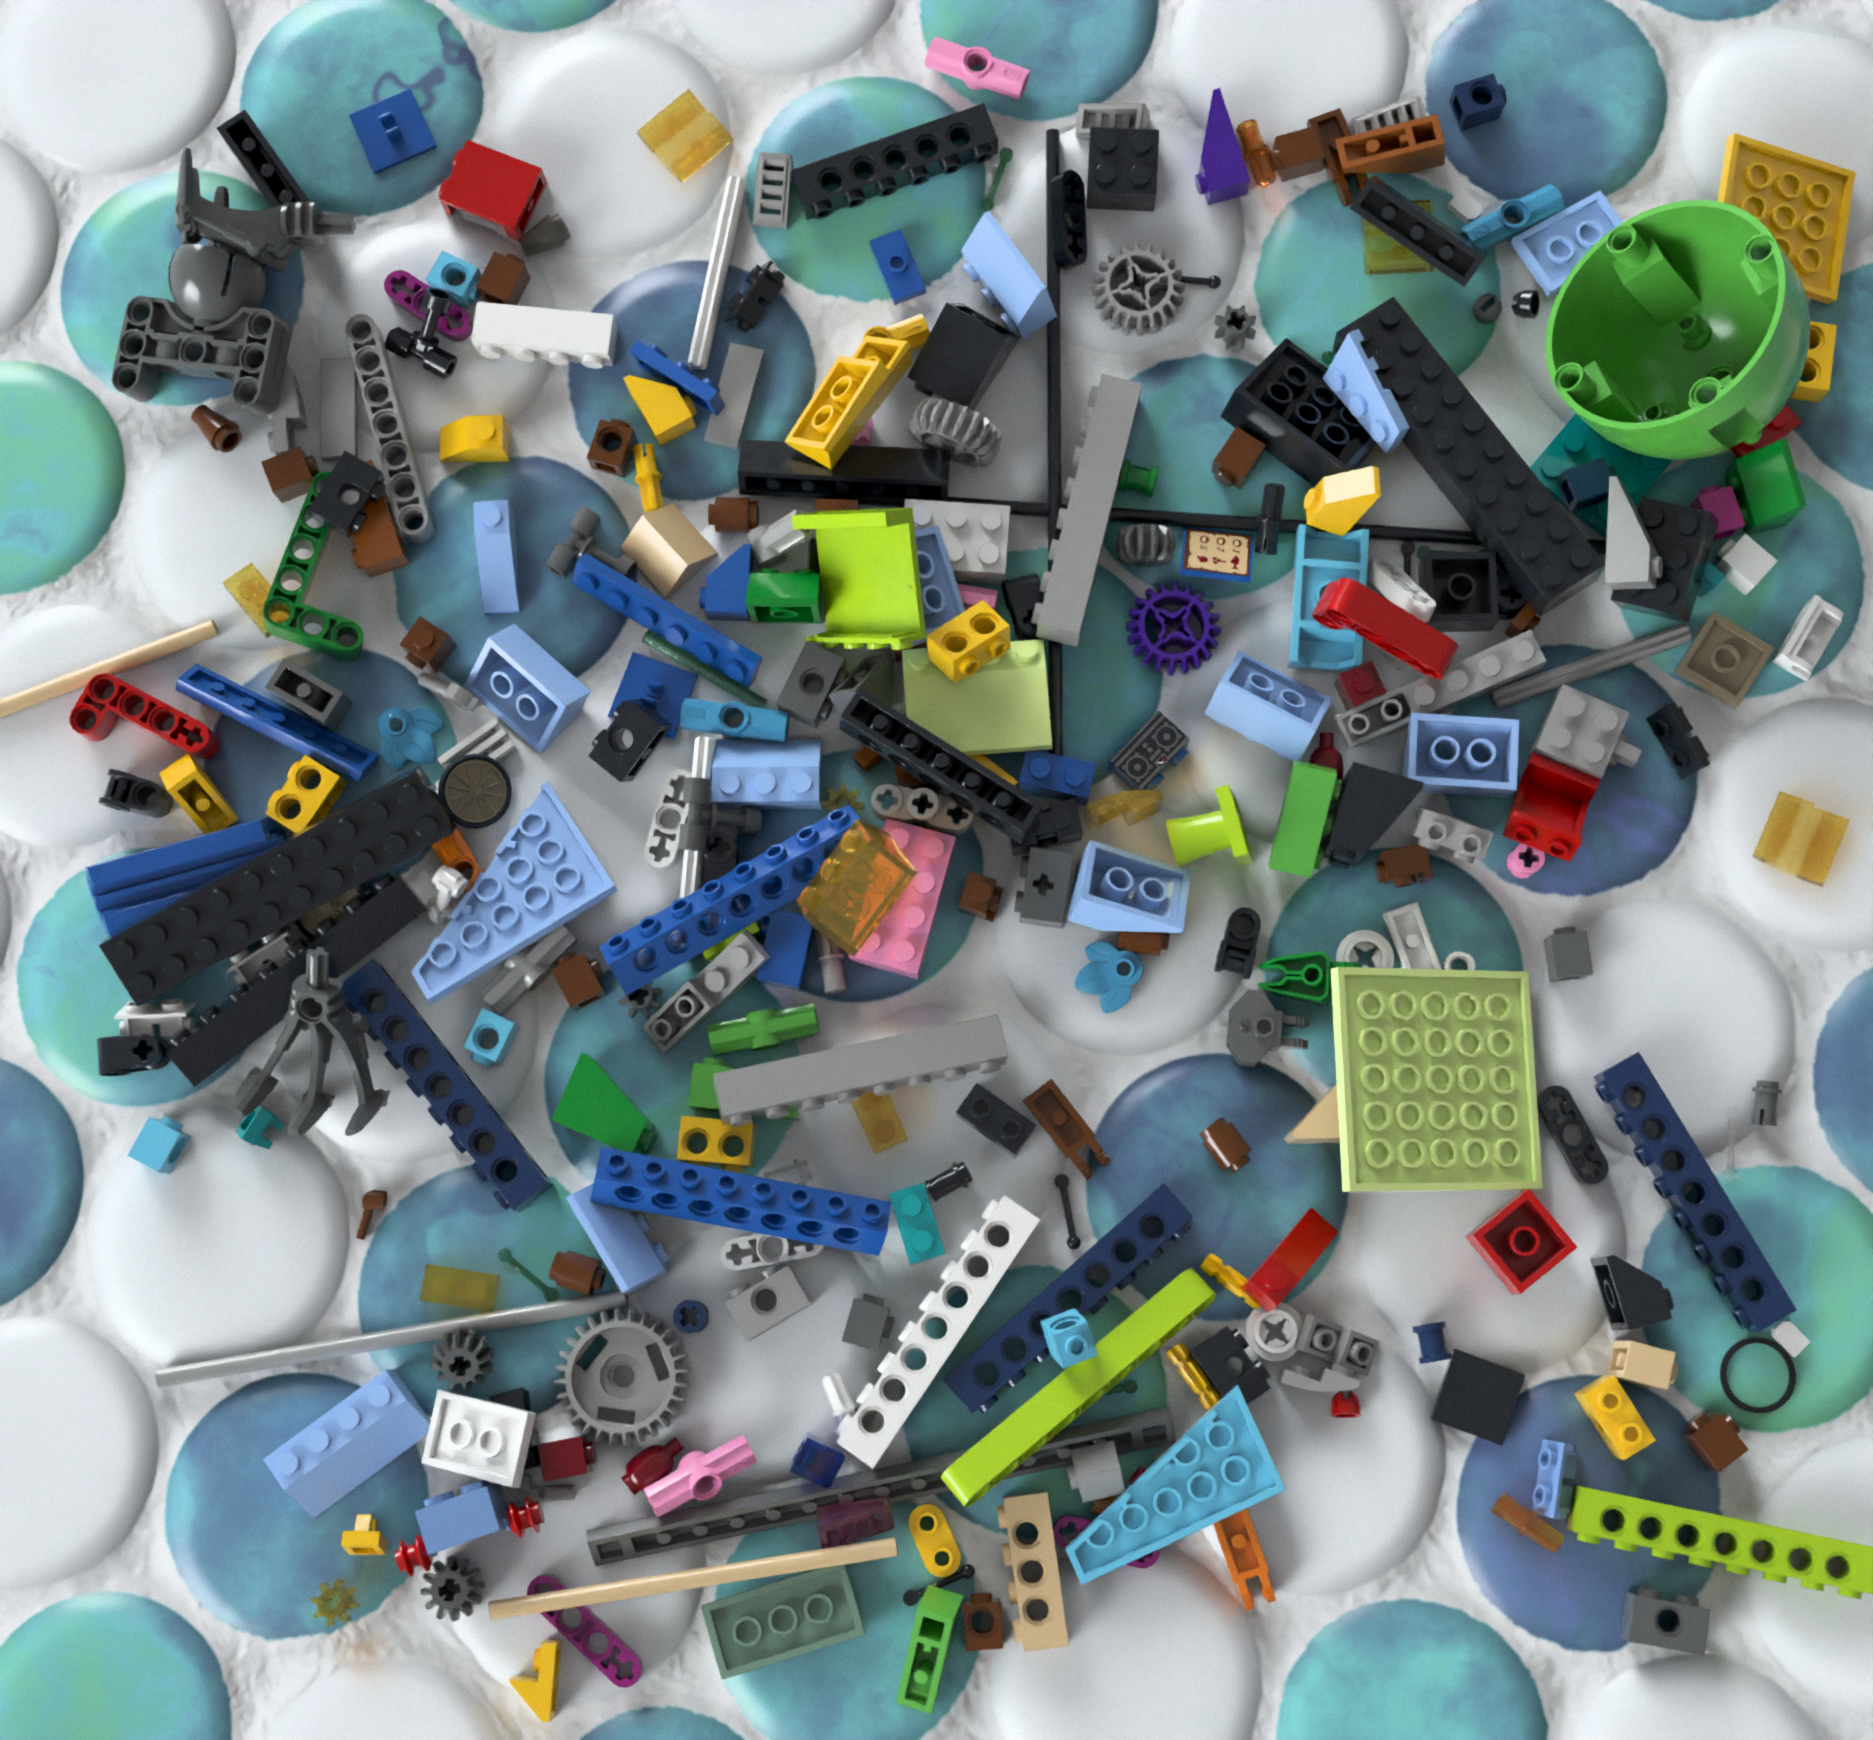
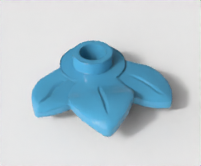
M401 708L385 710L378 720V731L383 737L380 749L383 760L395 771L402 767L407 758L420 764L434 763L436 760V748L430 735L440 731L445 726L444 721L436 713L424 708H418L410 712ZM394 718L401 720L403 724L402 729L397 732L392 731L389 728L390 720Z
M1094 942L1085 947L1086 955L1091 963L1079 971L1074 984L1077 989L1085 993L1100 994L1103 1012L1111 1013L1119 1010L1129 1002L1132 994V985L1141 979L1144 965L1142 959L1134 952L1119 951L1110 942ZM1124 961L1128 962L1131 966V971L1128 975L1121 974L1119 970L1120 964Z

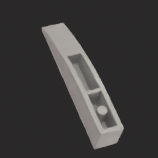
M1528 630L1450 665L1443 679L1425 676L1339 714L1334 718L1350 750L1408 728L1411 712L1427 714L1445 713L1489 694L1493 689L1511 684L1540 671L1545 665L1546 659L1532 630Z

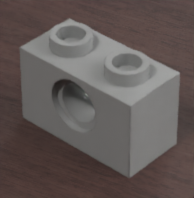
M780 1263L762 1272L761 1276L764 1280L751 1287L746 1282L729 1292L732 1299L725 1302V1305L746 1342L755 1339L813 1304L790 1265L782 1268ZM766 1289L772 1290L777 1297L775 1307L769 1311L762 1310L757 1302L758 1295Z

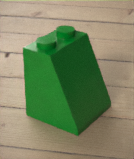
M581 1053L552 1117V1121L620 1151L641 1155L646 1153L649 1155L658 1137V1134L653 1133L656 1126L599 1062L589 1055Z

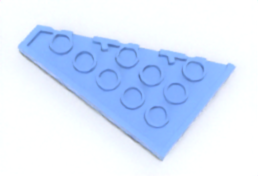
M548 781L541 785L542 791L530 808H525L519 817L518 824L511 828L495 851L497 855L484 873L480 872L473 888L466 892L450 915L452 919L439 938H434L429 945L427 954L420 958L411 971L431 1005L618 891Z

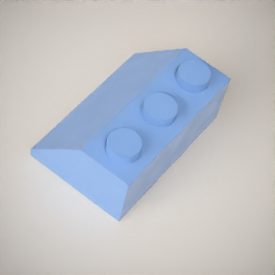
M989 211L983 214L961 250L966 260L962 267L973 283L979 280L983 285L984 289L981 290V293L992 308L997 305L1003 312L999 317L1008 331L1012 333L1016 330L1024 340L1056 318L1057 314L1046 286Z
M939 526L915 530L926 635L965 611ZM927 638L912 641V644L914 646L925 643Z
M515 624L487 639L464 685L467 690L540 754L578 716L591 692Z
M1238 651L1220 680L1204 714L1211 717L1217 724L1228 726L1243 734L1248 740L1260 743L1274 750L1282 758L1300 761L1333 699Z
M1411 712L1403 754L1402 776L1424 782L1420 793L1509 798L1517 790L1519 720Z
M786 739V744L763 740H716L712 765V802L716 804L718 810H740L742 806L757 807L760 810L822 809V739Z
M593 1184L566 1197L622 1293L634 1294L669 1272L665 1263L670 1261V1258L660 1242L653 1244L646 1232L651 1230V1227L641 1211L634 1213L632 1209L590 1202Z

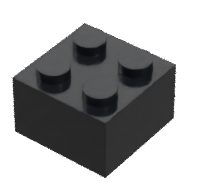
M1090 127L1086 209L1154 211L1157 191L1159 130Z
M1496 551L1435 552L1423 554L1418 563L1419 586L1436 602L1433 614L1426 624L1439 632L1492 631L1499 621Z

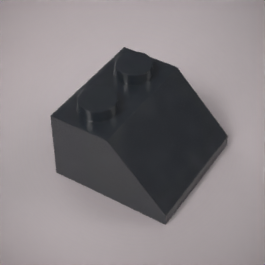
M1615 1255L1590 1259L1612 1331L1632 1330L1673 1319L1670 1310L1674 1309L1673 1299L1668 1288H1663L1661 1281Z

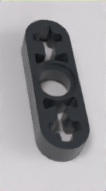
M1067 170L1055 176L1050 184L1053 256L1056 263L1065 270L1075 268L1083 264L1087 259L1085 188L1082 178L1073 170ZM1065 212L1070 215L1073 222V228L1067 224L1065 220Z
M1551 1086L1541 1091L1537 1097L1538 1111L1576 1180L1586 1185L1596 1184L1604 1180L1608 1174V1162L1569 1091L1561 1086ZM1551 1093L1554 1098L1560 1096L1563 1099V1103L1559 1105V1109L1563 1116L1571 1112L1573 1118L1564 1120L1556 1126L1554 1120L1561 1117L1555 1108L1550 1110L1547 1108L1546 1103L1550 1101L1548 1094ZM1567 1125H1575L1581 1130L1582 1139L1576 1146L1567 1144L1563 1139V1130ZM1589 1145L1591 1151L1584 1152L1589 1162L1596 1161L1599 1167L1594 1170L1596 1176L1593 1177L1591 1174L1584 1175L1581 1168L1585 1167L1586 1164L1582 1155L1574 1159L1571 1152L1582 1150Z

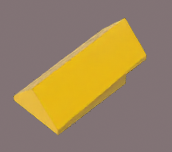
M865 336L853 357L838 356L784 442L825 467L832 469L912 365L911 345L907 341Z

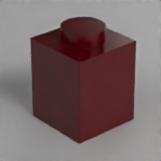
M1372 661L1339 674L1334 684L1346 711L1387 693Z
M587 1435L537 1445L543 1482L593 1472L592 1464L597 1463L593 1441L588 1442Z

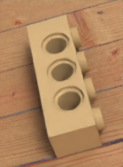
M1044 1490L1003 1496L1004 1505L997 1506L1000 1529L1007 1528L1009 1543L1002 1544L1005 1567L1012 1566L1014 1581L1007 1582L1010 1605L1018 1604L1020 1619L1012 1620L1015 1643L1023 1642L1024 1652L1069 1646L1048 1492ZM1024 1522L1034 1524L1038 1530L1037 1537L1030 1543H1023L1016 1536L1017 1527ZM1030 1560L1039 1562L1043 1567L1042 1575L1034 1581L1025 1579L1021 1574L1023 1564ZM1033 1599H1042L1048 1605L1046 1615L1040 1619L1030 1617L1026 1611L1028 1603Z

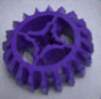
M1177 581L1173 582L1171 591H1167L1164 583L1158 585V594L1148 588L1145 591L1147 600L1137 597L1135 605L1138 609L1129 610L1128 617L1133 621L1126 623L1125 630L1133 634L1127 637V643L1129 645H1137L1132 652L1134 657L1146 655L1143 658L1142 666L1147 667L1152 661L1156 663L1154 673L1159 674L1162 666L1168 667L1167 673L1170 677L1174 676L1175 667L1180 668L1182 675H1187L1189 663L1194 669H1200L1202 665L1200 658L1209 661L1212 657L1209 649H1217L1219 642L1213 637L1221 634V627L1213 624L1219 621L1220 616L1218 613H1209L1214 607L1213 601L1201 603L1205 595L1203 591L1198 592L1195 596L1191 595L1193 587L1191 584H1187L1184 592L1178 591L1179 583ZM1165 605L1182 606L1180 610L1173 613L1167 612L1162 608L1160 610L1157 609ZM1192 614L1197 617L1201 626L1202 637L1200 641L1193 637L1194 633L1187 626ZM1147 617L1154 621L1153 626L1160 633L1154 644L1149 641L1145 632L1144 623ZM1181 621L1179 632L1173 631L1165 638L1168 626L1172 628ZM1173 645L1179 646L1184 650L1186 648L1190 649L1177 654L1164 652L1169 646Z

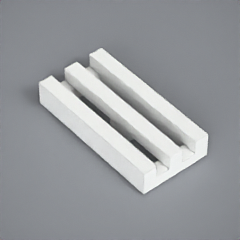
M494 717L437 759L446 769L450 762L493 731L497 733L466 755L483 754L496 743L503 740L505 744L488 755V757L495 761H499L517 747Z

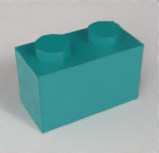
M924 1183L888 1193L910 1265L946 1255Z

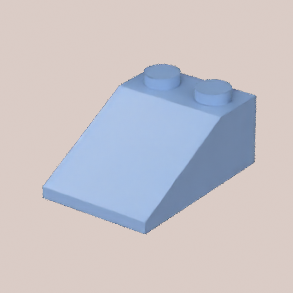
M1090 840L1076 864L1067 920L1101 931L1181 933L1184 930L1191 871Z

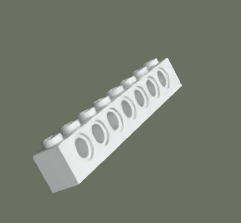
M1003 1195L999 1203L994 1199L989 1203L981 1215V1218L986 1220L979 1232L973 1229L970 1231L960 1246L965 1250V1253L957 1263L954 1260L949 1262L940 1276L945 1282L938 1293L930 1290L919 1307L924 1313L917 1324L910 1320L898 1339L903 1344L896 1355L889 1351L877 1370L882 1375L875 1386L868 1382L858 1396L856 1402L861 1404L854 1417L846 1414L835 1430V1433L840 1436L836 1444L872 1469H874L1040 1221L1039 1218L1005 1195ZM994 1228L1004 1230L1008 1236L1007 1244L1002 1247L993 1246L988 1240V1232ZM979 1258L986 1263L988 1270L984 1276L973 1277L969 1274L967 1263L971 1259ZM952 1289H960L966 1294L967 1303L961 1308H953L948 1304L946 1294ZM932 1319H939L946 1326V1334L940 1339H933L926 1333L925 1325ZM911 1350L921 1351L926 1359L924 1367L919 1370L909 1369L904 1362L906 1353ZM889 1381L900 1382L905 1389L903 1398L895 1402L888 1400L883 1393L886 1383ZM868 1412H877L883 1417L884 1426L879 1432L870 1433L863 1428L862 1419Z

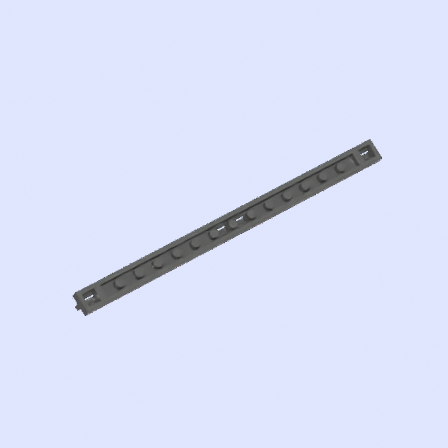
M1169 1407L1063 1429L1004 1479L1073 1465L1070 1450L1114 1440L1117 1455L1175 1443ZM964 1449L963 1451L960 1450L869 1471L856 1472L855 1474L842 1475L841 1477H833L827 1480L824 1479L756 1495L752 1494L747 1497L743 1496L742 1498H734L728 1501L725 1500L714 1504L711 1503L709 1505L670 1512L660 1517L652 1516L624 1523L621 1522L620 1524L607 1525L606 1527H598L587 1530V1544L595 1566L943 1493L951 1490L943 1482L941 1475L968 1450Z

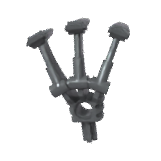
M183 148L174 212L176 228L182 235L183 244L198 243L203 237L210 240L208 246L227 250L229 252V262L233 255L241 254L255 260L268 269L280 273L286 269L287 259H290L297 247L324 246L325 235L354 234V230H356L354 213H324L315 202H286L274 208L264 210L229 208L228 188L223 186L217 187L214 201L211 202L200 196L199 173L196 168L192 167L191 149Z
M317 947L316 950H307L306 974L300 975L292 983L289 1010L284 1017L288 1023L278 1038L276 1047L262 1070L258 1067H254L253 1070L251 1069L231 1104V1112L238 1117L247 1116L255 1110L274 1090L279 1081L271 1076V1073L284 1051L289 1050L301 1029L304 1031L309 1029L311 1037L309 1089L306 1094H303L302 1101L295 1110L287 1127V1133L290 1136L299 1137L305 1134L332 1106L335 1096L323 1093L322 1090L326 1063L330 1061L333 1038L337 1040L347 1059L358 1095L359 1106L345 1130L346 1136L355 1135L362 1131L381 1107L387 1105L390 1090H374L367 1062L369 1055L363 1034L369 1031V1022L364 1015L352 1017L349 1008L343 1003V981L329 977V952H326L325 948Z

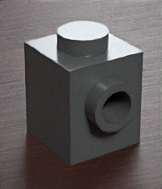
M866 1293L863 1294L862 1300L854 1298L842 1341L879 1351L882 1337L890 1338L895 1317L889 1316L891 1308L883 1306L885 1299Z

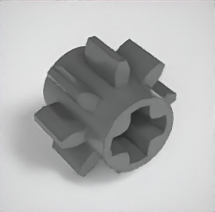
M1227 305L1225 317L1216 315L1214 324L1220 328L1215 331V339L1222 338L1226 343L1225 349L1237 345L1244 349L1245 339L1255 338L1256 330L1251 328V326L1255 324L1256 316H1248L1244 305L1240 309H1232L1230 305Z
M653 981L639 988L646 994H649L644 997V1004L640 1005L636 1000H633L638 996L637 991L639 989L627 996L625 994V998L619 1000L618 1004L620 1006H631L628 1011V1016L631 1018L635 1017L638 1011L642 1012L646 1019H649V1011L653 1007L656 1009L662 1007L656 1002V996L661 995L663 990L661 988L651 989L650 987L653 984Z

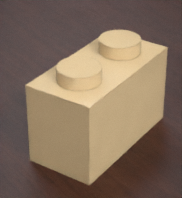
M1614 1341L1607 1375H1615L1617 1380L1646 1388L1668 1390L1669 1383H1674L1678 1372V1362L1674 1361L1676 1352L1635 1341Z

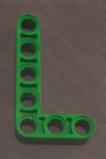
M326 471L316 475L311 483L265 601L263 622L265 629L276 637L342 660H353L360 655L363 649L364 635L362 628L351 620L304 604L332 529L325 525L320 528H312L307 524V521L312 518L308 509L331 472ZM304 548L310 550L313 555L308 559H299L294 553ZM292 579L298 581L301 586L297 590L289 591L282 584ZM275 611H284L289 617L286 621L279 623L273 621L270 616ZM309 623H318L322 626L323 630L318 634H309L304 630V627ZM347 634L355 637L357 642L352 646H343L338 642V639L342 635Z

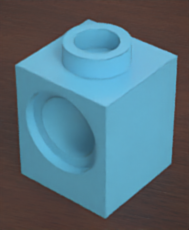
M442 250L426 278L428 285L448 292L453 296L452 302L467 310L473 301H477L481 297L476 288L482 276L479 268ZM456 278H466L459 286L451 285Z
M482 1008L463 1047L472 1052L470 1059L482 1065L490 1067L492 1061L503 1065L521 1027L506 1018ZM490 1031H496L499 1036L497 1045L492 1049H485L483 1046L484 1036Z
M166 1115L161 1120L149 1117L127 1156L157 1172L170 1174L191 1136L181 1131L182 1123Z
M1075 1308L1040 1321L1050 1355L1063 1369L1098 1356L1088 1321Z

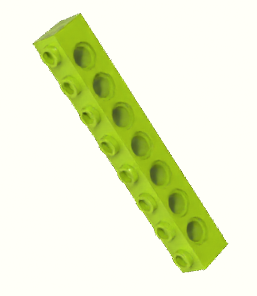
M1574 1485L1567 1530L1578 1533L1577 1540L1599 1545L1600 1538L1615 1540L1614 1548L1637 1552L1638 1545L1652 1548V1556L1674 1560L1675 1553L1689 1556L1688 1563L1711 1568L1712 1561L1726 1564L1725 1571L1749 1576L1750 1569L1764 1571L1763 1579L1785 1584L1788 1576L1801 1579V1587L1824 1591L1825 1584L1838 1587L1839 1595L1861 1599L1862 1592L1873 1594V1547ZM1614 1509L1618 1514V1524L1614 1529L1607 1530L1603 1524V1516L1608 1510ZM1651 1517L1655 1522V1532L1652 1536L1645 1538L1640 1531V1525L1645 1518ZM1684 1525H1688L1692 1530V1539L1687 1545H1681L1678 1540V1531ZM1726 1533L1730 1541L1729 1547L1725 1552L1719 1553L1715 1547V1540L1719 1534ZM1762 1540L1766 1545L1767 1552L1763 1559L1757 1561L1753 1556V1546ZM1799 1548L1803 1552L1804 1561L1800 1567L1795 1569L1791 1565L1790 1556L1795 1549ZM1837 1556L1841 1562V1569L1837 1575L1831 1576L1828 1571V1562L1831 1558Z

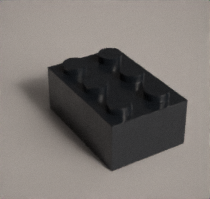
M1641 497L1637 511L1658 552V556L1662 557V577L1657 578V585L1654 589L1613 590L1610 600L1623 609L1689 623L1719 520L1711 511Z

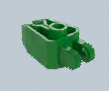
M1323 951L1277 957L1263 962L1259 965V969L1262 972L1284 973L1286 976L1280 982L1258 983V987L1281 998L1327 1006L1332 1001L1331 969L1336 967L1362 968V964L1358 962H1334Z

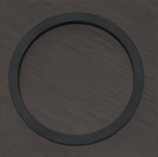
M1748 1338L1737 1342L1726 1352L1721 1362L1720 1380L1724 1392L1735 1405L1753 1413H1768L1777 1410L1789 1400L1796 1384V1371L1791 1357L1779 1344L1765 1338ZM1761 1343L1774 1348L1784 1358L1788 1367L1789 1383L1785 1394L1776 1403L1767 1407L1757 1408L1744 1404L1732 1393L1727 1381V1367L1731 1357L1738 1349L1748 1344Z

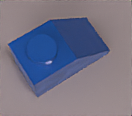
M743 544L707 576L706 588H700L699 605L700 609H705L708 620L750 621V615L746 606V595L750 573H753L754 553L751 544Z

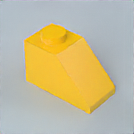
M628 375L623 378L631 397L660 447L696 428L693 416L697 414V411L688 395L682 398L676 387Z
M469 415L441 427L440 462H510V428L504 416Z
M1371 466L1323 477L1305 496L1304 508L1306 509L1307 525L1344 537L1381 496L1379 468Z
M189 753L159 773L168 793L204 834L225 829L239 819L211 778Z

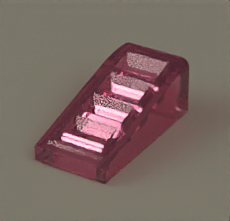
M890 1497L816 1507L817 1526L822 1549L853 1544L895 1528ZM881 1513L882 1518L875 1519L874 1515Z

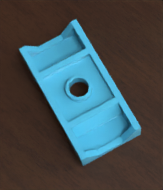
M1298 525L1295 537L1294 591L1287 668L1346 672L1362 665L1363 637L1347 627L1340 630L1330 629L1318 623L1312 617V613L1320 600V592L1326 588L1328 583L1340 578H1349L1366 586L1369 529L1349 532L1342 537L1330 532L1316 531L1307 525Z

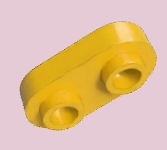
M924 1503L917 1506L909 1517V1529L922 1560L931 1574L937 1577L950 1576L960 1565L961 1553L943 1511L934 1504ZM930 1516L933 1518L934 1527L930 1530H924L920 1525L922 1517ZM939 1551L948 1553L950 1559L947 1564L939 1565L936 1562L935 1555Z

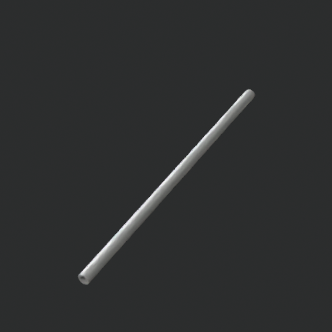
M621 1290L591 1296L156 1369L155 1380L158 1387H165L440 1340L441 1335L445 1332L453 1336L454 1329L458 1326L463 1334L467 1335L468 1331L473 1327L476 1333L615 1310L616 1308H627L628 1297Z

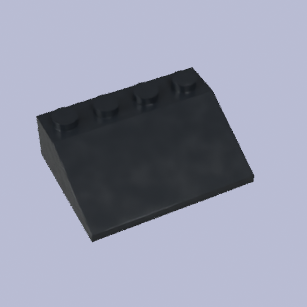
M1285 338L1235 389L1220 417L1234 428L1238 427L1266 445L1265 450L1315 487L1325 476L1357 470L1377 443L1323 380L1328 368Z

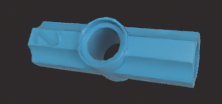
M1549 184L1520 199L1507 200L1500 209L1461 227L1458 233L1486 251L1504 241L1511 242L1512 238L1563 211L1565 209L1563 197L1557 187ZM1510 216L1515 218L1518 221V224L1508 223L1505 220V217Z
M684 698L680 714V729L725 735L733 740L748 738L786 744L790 713L787 711L744 706L736 701L719 703ZM740 714L744 716V721L740 726L731 728L726 725V721L731 715Z

